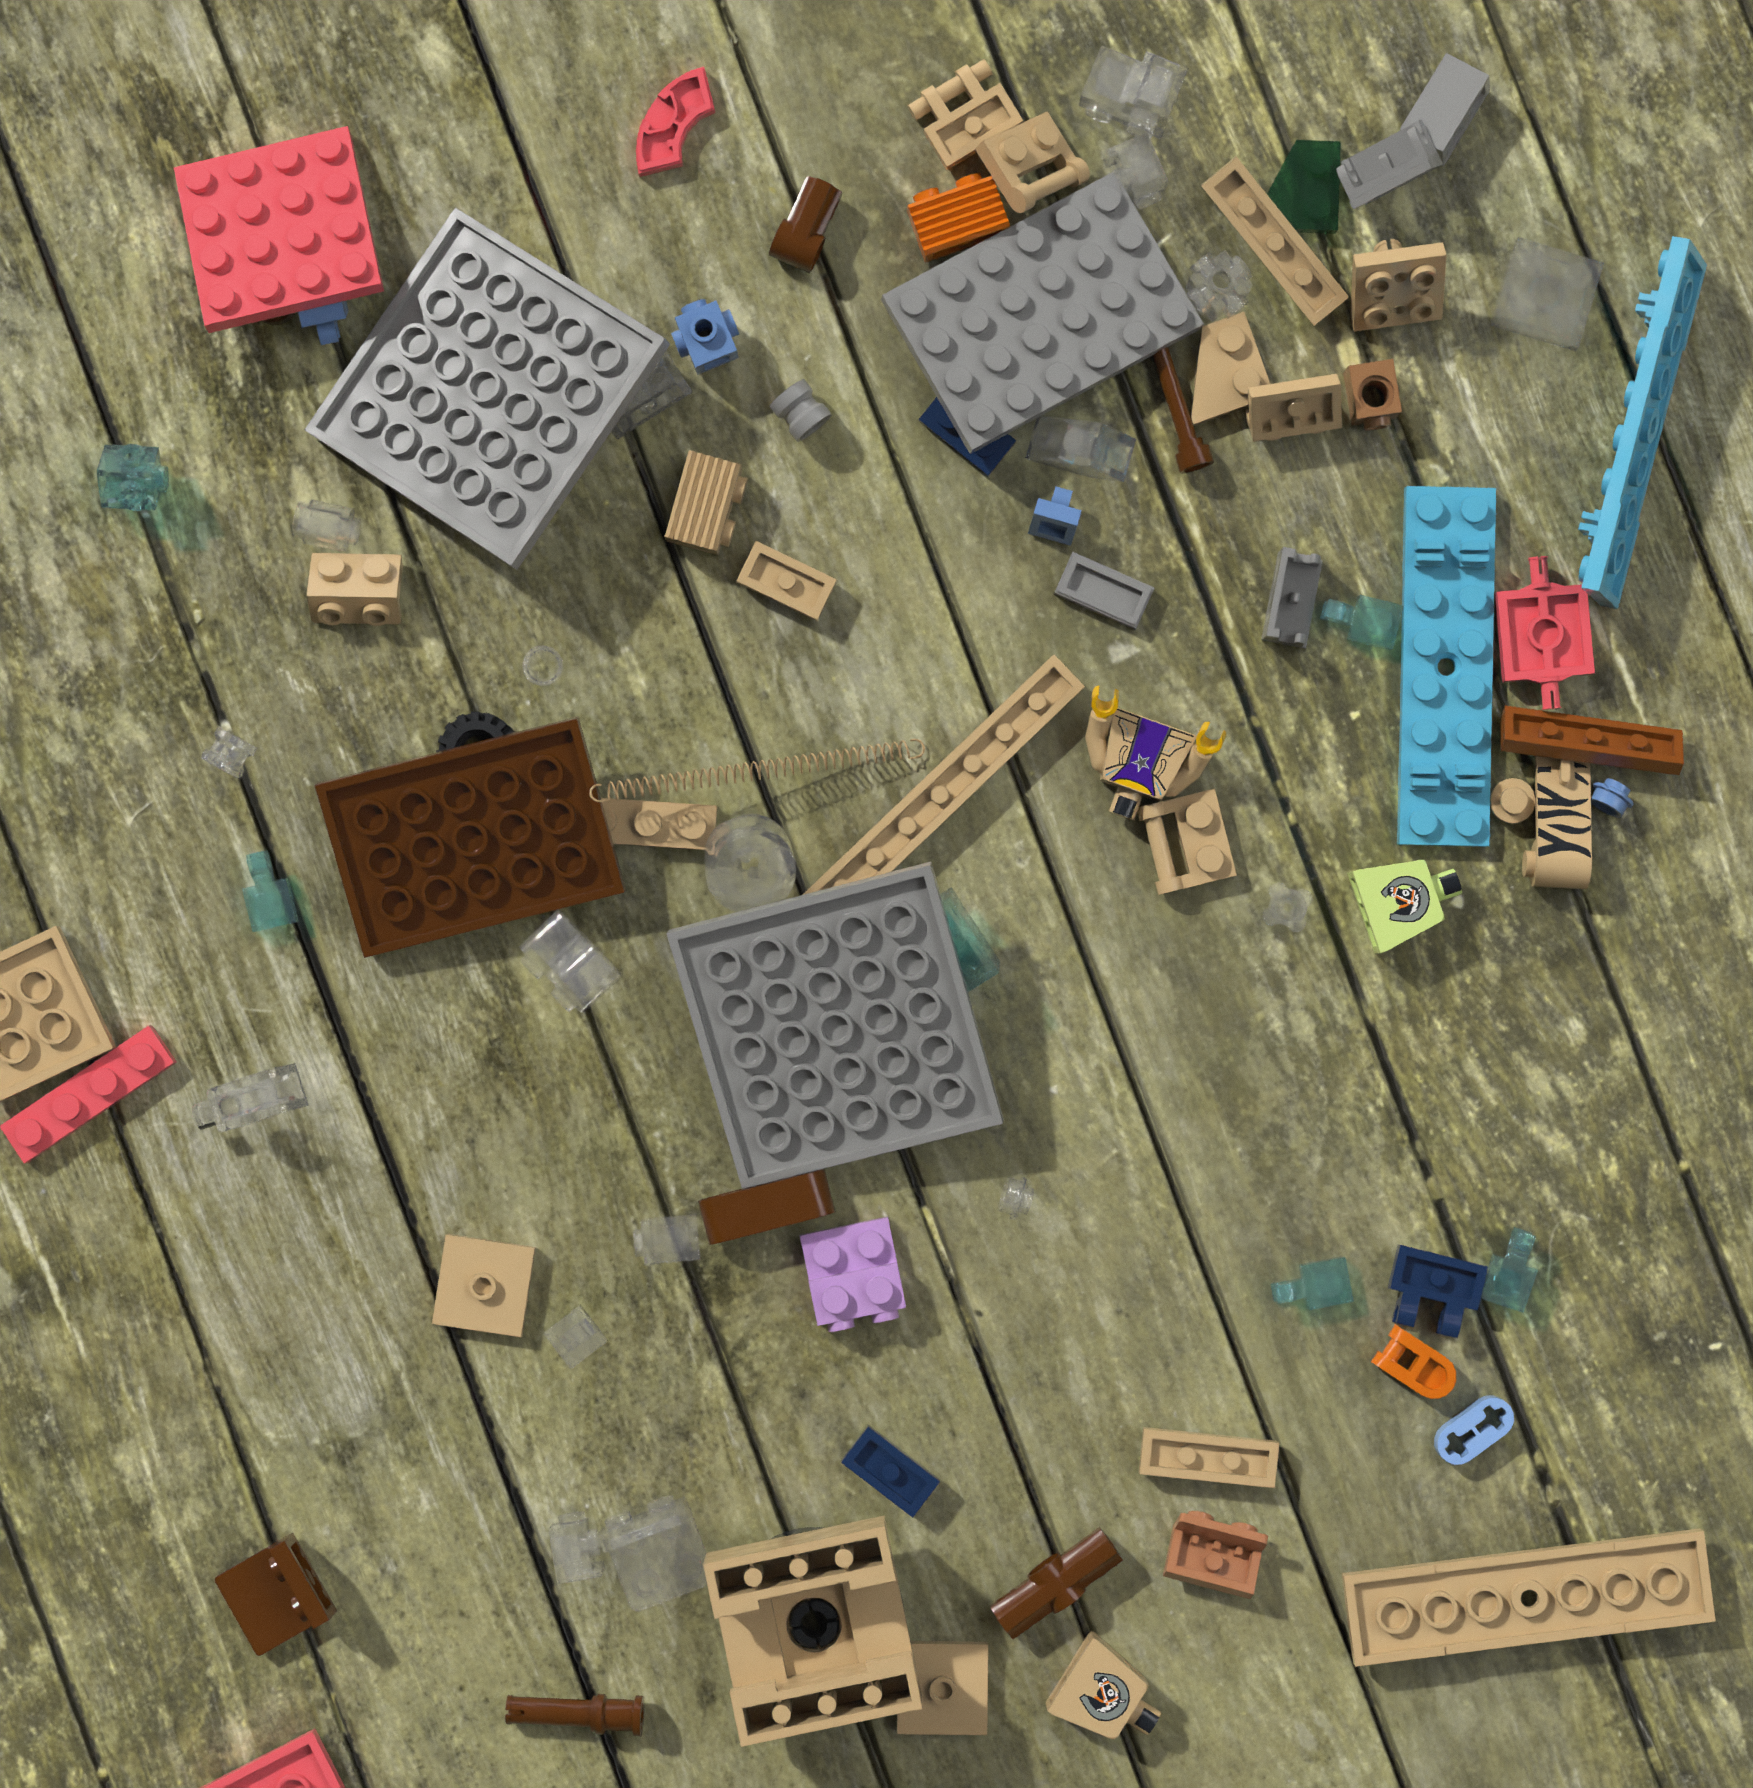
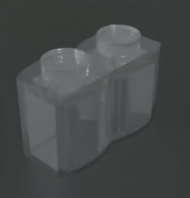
M557 910L519 946L525 954L520 960L522 964L537 979L545 975L556 988L551 994L568 1012L574 1007L579 1012H585L623 976L562 910Z

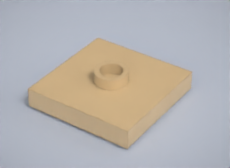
M446 1234L432 1324L522 1337L536 1247Z
M911 1641L922 1693L923 1709L897 1714V1734L987 1735L988 1642Z

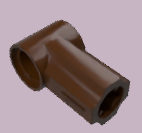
M807 176L788 219H783L775 234L769 250V256L810 274L824 246L826 239L824 234L840 202L842 191L822 179Z

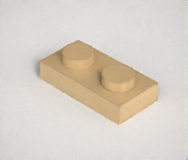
M755 541L736 582L818 622L837 579Z

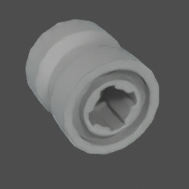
M805 379L790 386L770 405V408L778 418H784L787 421L789 432L797 442L810 436L832 416L824 403H817L812 397L813 390Z

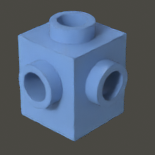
M706 299L694 301L681 308L682 315L675 317L679 330L672 332L671 335L680 357L690 356L697 375L739 358L732 337L739 335V332L729 309L721 312L717 301L707 304ZM705 330L712 332L707 337L699 336V334Z

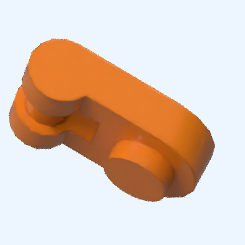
M1395 1324L1388 1334L1391 1340L1382 1353L1377 1351L1371 1362L1422 1396L1430 1399H1439L1448 1395L1456 1383V1370L1453 1363L1447 1357ZM1406 1348L1417 1354L1408 1370L1397 1363Z

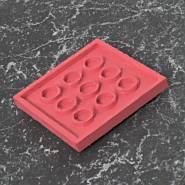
M348 126L174 167L204 326L208 333L384 292L353 140Z

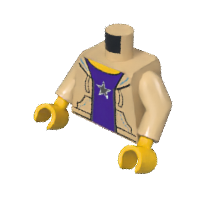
M1096 686L1092 691V711L1089 717L1085 740L1091 766L1101 774L1100 781L1117 787L1109 812L1126 819L1135 820L1142 797L1160 802L1164 796L1176 797L1199 779L1213 753L1221 749L1227 734L1224 730L1219 739H1209L1206 737L1205 732L1210 722H1204L1196 737L1194 734L1118 708L1119 691L1117 689L1114 690L1112 700L1101 701L1098 698L1099 686Z

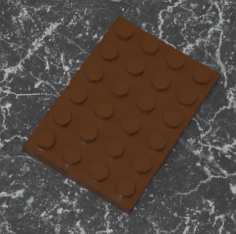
M579 716L315 784L364 958L621 894L626 891L603 803L596 802L590 797V789L597 784ZM596 786L592 790V796L597 800H601L598 786Z

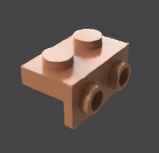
M1189 1511L1187 1514L1181 1513L1172 1528L1163 1576L1251 1599L1255 1591L1261 1554L1267 1546L1268 1535L1258 1533V1529L1250 1524L1235 1522L1228 1525L1214 1521V1517L1205 1512Z

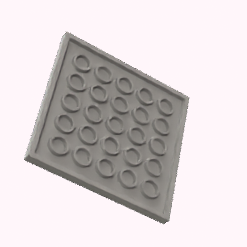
M455 208L304 430L509 566L518 570L670 343L664 337Z
M932 862L668 930V941L742 1189L1003 1124V1114Z

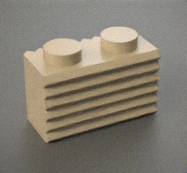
M691 450L688 451L665 534L667 542L719 555L721 545L730 546L736 521L729 519L733 502L742 503L748 478L741 476V464Z

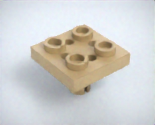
M1390 239L1392 249L1388 250L1386 240H1382L1374 247L1373 252L1353 255L1350 319L1354 332L1442 320L1447 257L1443 242L1402 248L1398 240Z

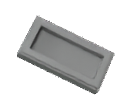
M1072 552L1054 594L1136 630L1154 587Z

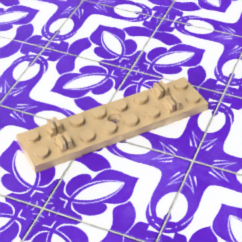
M1700 1528L1342 1573L1352 1659L1355 1667L1716 1622L1705 1534ZM1526 1590H1533L1537 1594V1601L1532 1606H1524L1521 1602V1595Z

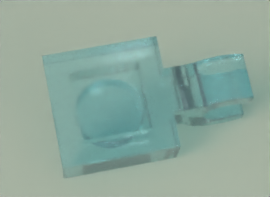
M1364 595L1357 596L1355 607L1344 602L1328 599V602L1324 601L1320 619L1350 626L1347 640L1392 650L1404 606Z
M268 850L246 855L249 871L255 886L243 888L242 891L252 932L298 922L289 879L284 878L275 881Z
M1516 1227L1513 1228L1508 1242L1506 1257L1492 1254L1481 1299L1524 1313L1538 1272L1536 1268L1526 1265L1535 1241V1235Z
M1343 1256L1299 1264L1301 1278L1270 1284L1273 1301H1277L1278 1304L1305 1297L1307 1309L1313 1310L1354 1302L1346 1258Z

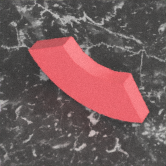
M704 66L691 70L673 80L662 89L641 122L637 137L636 162L639 177L683 167L682 148L688 132L700 120L715 113Z

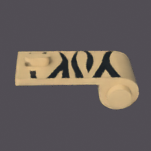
M1535 756L1536 839L1531 851H1524L1522 859L1523 877H1530L1532 887L1587 889L1592 870L1590 763Z

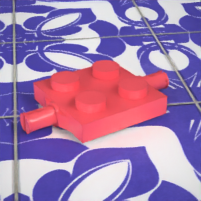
M1536 556L1528 558L1531 574L1530 585L1520 590L1494 593L1502 683L1530 681L1541 684L1542 710H1553L1561 708L1558 682L1572 676L1595 674L1588 594L1581 588L1582 584L1563 586L1553 582L1550 583L1547 563L1548 556H1540L1539 558Z

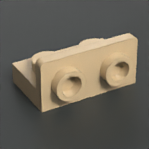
M1337 374L1248 387L1249 408L1245 412L1253 442L1262 440L1274 441L1282 437L1307 433L1318 434L1326 430L1342 428L1341 383Z

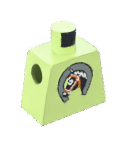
M1425 860L1365 868L1347 873L1374 954L1388 951L1445 920L1440 901L1462 894L1461 884L1454 869L1431 876Z

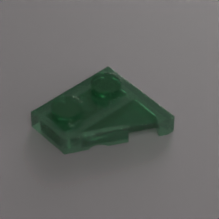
M1296 140L1267 193L1298 233L1336 234L1338 231L1340 179L1336 168L1340 166L1341 141Z

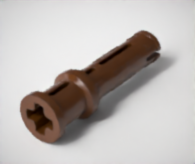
M606 1694L593 1696L592 1700L508 1695L505 1710H509V1712L505 1714V1722L508 1725L532 1724L590 1727L591 1732H595L597 1735H603L605 1730L629 1731L633 1733V1736L641 1737L644 1725L645 1702L644 1696L636 1695L634 1700L607 1699Z

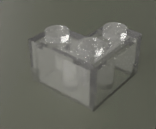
M1101 46L1082 91L1079 106L1086 109L1085 114L1099 122L1109 123L1112 119L1127 125V132L1138 138L1151 140L1153 136L1161 139L1189 68L1146 51L1141 62Z

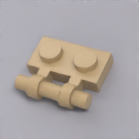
M985 59L971 67L967 64L955 71V77L937 88L931 85L920 92V98L907 105L916 121L930 112L937 120L924 128L923 133L946 171L977 153L975 149L982 141L1024 121L1001 83L987 91H984L979 82L993 75ZM965 91L971 100L950 112L945 103Z

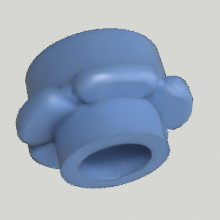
M1607 778L1604 783L1596 782L1593 784L1594 792L1591 796V804L1600 811L1621 818L1627 807L1632 808L1633 801L1628 798L1630 789L1622 783Z

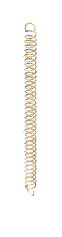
M919 739L910 740L911 742H920L923 747L922 753L915 757H910L909 749L906 742L904 740H901L899 745L895 741H893L891 747L886 742L883 745V749L880 744H876L875 750L871 745H868L867 750H865L863 746H860L858 752L854 747H852L850 750V754L846 748L843 749L842 755L840 751H838L837 749L834 751L833 755L828 750L825 754V757L822 752H819L817 755V759L813 753L809 755V759L806 755L802 754L800 760L796 755H794V757L792 758V762L790 758L786 756L784 759V764L780 758H777L775 764L772 759H769L767 762V766L766 763L763 760H761L759 763V768L757 763L753 761L751 763V767H749V765L746 762H744L742 769L739 764H735L734 771L730 765H727L725 771L723 767L719 766L717 769V773L715 769L711 767L709 770V775L704 768H702L700 775L698 771L694 769L692 772V777L688 771H685L684 778L682 777L680 772H677L675 779L673 775L669 773L667 776V782L662 774H660L658 781L656 777L652 775L650 778V784L645 776L642 779V784L640 783L638 778H635L633 786L631 781L627 779L625 781V789L623 783L620 780L617 781L616 788L613 782L610 781L608 784V799L597 800L592 796L593 788H595L596 786H601L602 784H596L591 787L590 797L596 802L610 801V784H612L616 800L618 801V786L620 782L624 793L625 799H627L628 781L632 790L633 797L635 798L636 780L639 784L641 795L643 797L644 779L647 782L650 795L652 796L653 778L656 782L658 793L661 794V776L664 780L667 793H669V776H671L674 783L675 791L677 792L678 774L681 778L683 789L685 791L686 773L690 778L691 786L694 790L695 772L698 776L700 787L703 788V770L707 776L709 787H711V770H713L716 777L717 785L719 786L720 768L723 772L725 783L727 785L728 767L732 772L733 780L736 784V766H738L740 770L742 782L744 783L745 764L748 768L751 781H753V763L757 768L759 780H761L762 762L766 769L767 778L769 779L770 761L773 764L775 775L777 778L778 760H780L784 776L786 777V759L789 760L792 775L794 776L795 757L800 767V773L803 774V756L807 761L809 773H811V755H813L815 759L817 771L819 772L820 754L823 757L825 770L827 771L828 753L832 758L834 769H836V752H838L841 759L842 768H844L845 750L849 757L850 767H852L853 749L856 752L858 765L860 766L861 748L865 753L866 763L868 765L869 747H871L873 751L874 760L877 764V746H879L881 749L883 762L885 763V745L887 744L890 750L891 761H894L893 745L895 743L898 748L899 759L902 760V742L905 744L908 758L917 759L924 754L925 746L923 742Z

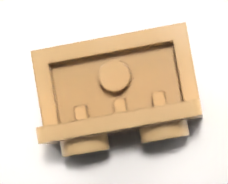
M312 553L306 595L311 621L327 625H338L340 623L369 624L373 626L400 624L402 616L399 603L403 572L402 555Z

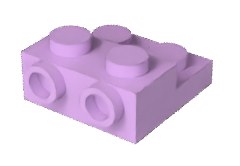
M888 1217L800 1235L817 1326L827 1324L828 1332H835L855 1327L854 1318L871 1315L873 1323L899 1318L898 1309L906 1308V1302Z

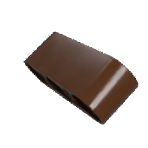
M825 1168L745 1189L734 1190L698 1201L709 1245L800 1223L836 1212Z

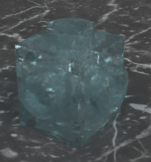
M105 444L96 471L101 508L129 509L132 511L156 510L160 493L167 492L169 483L168 467L161 465L159 447H147L137 444Z

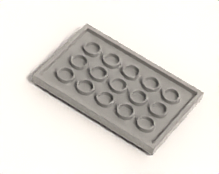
M1115 171L883 294L881 298L884 307L970 454L1149 358L1163 348L1169 347L1197 332L1204 325Z

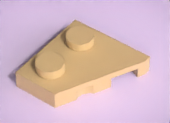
M1245 312L1207 324L1201 328L1193 404L1190 415L1193 426L1249 407L1248 387L1270 384Z

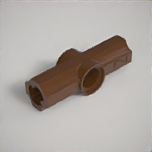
M1099 1527L1063 1554H1053L1029 1572L1027 1575L1028 1579L1011 1589L1003 1597L997 1599L995 1603L990 1605V1609L1006 1633L1012 1639H1015L1049 1613H1059L1073 1604L1085 1593V1588L1104 1576L1109 1570L1122 1562L1123 1559L1108 1536Z

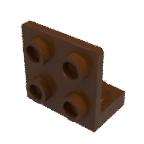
M293 1532L215 1578L216 1585L255 1654L258 1656L263 1655L311 1626L315 1629L329 1621L337 1612L335 1605Z

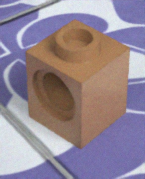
M1394 359L1348 366L1343 376L1351 425L1364 424L1365 431L1390 427L1391 420L1396 419L1402 412ZM1369 386L1378 388L1384 396L1383 405L1380 407L1367 405L1362 398L1363 388Z

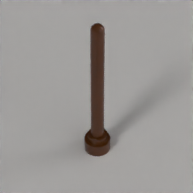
M1163 348L1152 355L1180 442L1176 446L1178 453L1175 455V459L1180 473L1185 474L1212 465L1214 459L1209 444H1204L1202 437L1197 438L1169 348Z

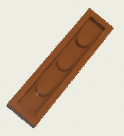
M1506 705L1501 715V751L1672 775H1680L1684 765L1683 730Z

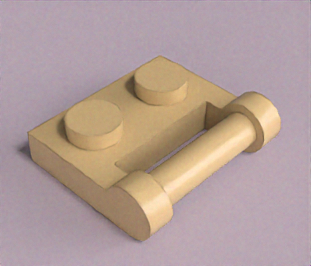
M1048 111L982 141L975 149L1010 207L1017 213L1033 208L1037 200L1068 185L1077 187L1087 182L1090 177L1087 163L1083 159L1075 157ZM1051 162L1058 169V171L1029 185L1021 183L1019 177Z
M1215 788L1138 808L1139 821L1144 820L1159 881L1155 882L1158 895L1237 876ZM1172 813L1174 814L1188 874L1176 876L1161 817Z

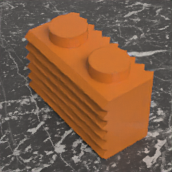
M980 173L970 174L955 182L957 188L940 193L938 188H930L913 196L914 203L907 205V213L925 263L966 248H971L1010 228L1009 220L992 176L982 179Z

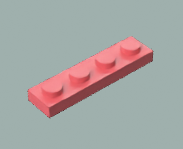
M149 1025L0 1125V1128L23 1163H29L177 1063V1061L155 1028Z

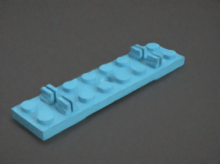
M1672 236L1669 250H1663L1658 265V275L1662 277L1659 290H1652L1651 294L1639 293L1638 300L1641 304H1636L1635 311L1640 318H1645L1644 323L1648 327L1647 336L1641 337L1638 342L1635 355L1636 364H1639L1635 381H1629L1625 391L1624 406L1628 409L1624 425L1619 424L1614 433L1613 450L1616 451L1613 467L1607 468L1603 476L1601 492L1602 495H1605L1602 509H1595L1594 513L1583 511L1581 518L1586 523L1580 522L1578 528L1583 535L1589 536L1588 540L1592 543L1590 556L1585 555L1582 559L1579 569V582H1582L1581 588L1600 606L1614 609L1619 607L1640 526L1639 517L1682 351H1685L1707 267L1706 262L1692 241L1687 238Z
M1406 486L1404 488L1397 845L1489 846L1496 488ZM1441 659H1449L1453 662L1454 671L1451 675L1445 676L1438 671V663Z

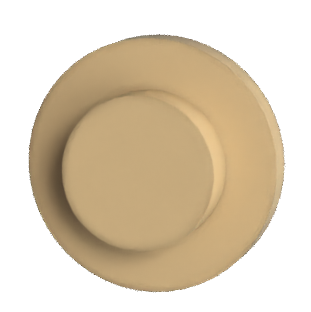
M1509 778L1499 782L1493 788L1490 795V807L1493 814L1499 820L1506 823L1524 821L1532 814L1536 803L1535 794L1530 785L1517 778Z

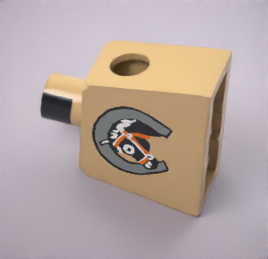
M1092 1630L1088 1633L1046 1701L1047 1711L1052 1715L1114 1740L1119 1736L1126 1723L1148 1735L1155 1727L1161 1715V1711L1141 1700L1149 1686L1146 1678Z

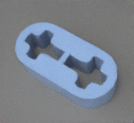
M1494 1395L1483 1396L1477 1399L1437 1430L1434 1438V1447L1437 1453L1446 1462L1454 1465H1462L1471 1461L1511 1430L1514 1423V1413L1511 1406L1503 1399ZM1490 1406L1494 1410L1502 1408L1503 1412L1498 1416L1501 1424L1498 1427L1488 1423L1477 1430L1475 1426L1486 1418L1483 1411L1485 1407ZM1471 1430L1473 1434L1462 1442L1465 1449L1462 1453L1458 1454L1454 1450L1446 1452L1445 1448L1450 1444L1447 1436L1453 1432L1460 1437Z

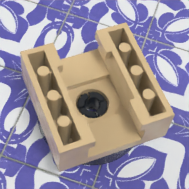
M885 1515L827 1528L805 1527L793 1529L776 1535L769 1540L706 1553L703 1567L714 1619L719 1618L733 1685V1688H730V1697L741 1747L923 1709L922 1693ZM810 1607L813 1608V1611H819L824 1614L828 1620L825 1627L818 1631L809 1630L802 1623L801 1619L804 1614L810 1612Z

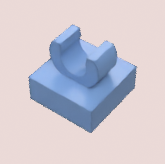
M342 301L300 311L298 315L302 328L312 325L317 326L320 343L325 345L339 342L341 336L337 320L345 319L349 310L347 302Z
M1055 486L1051 501L1038 498L1028 534L1071 546L1082 511L1068 507L1073 491Z

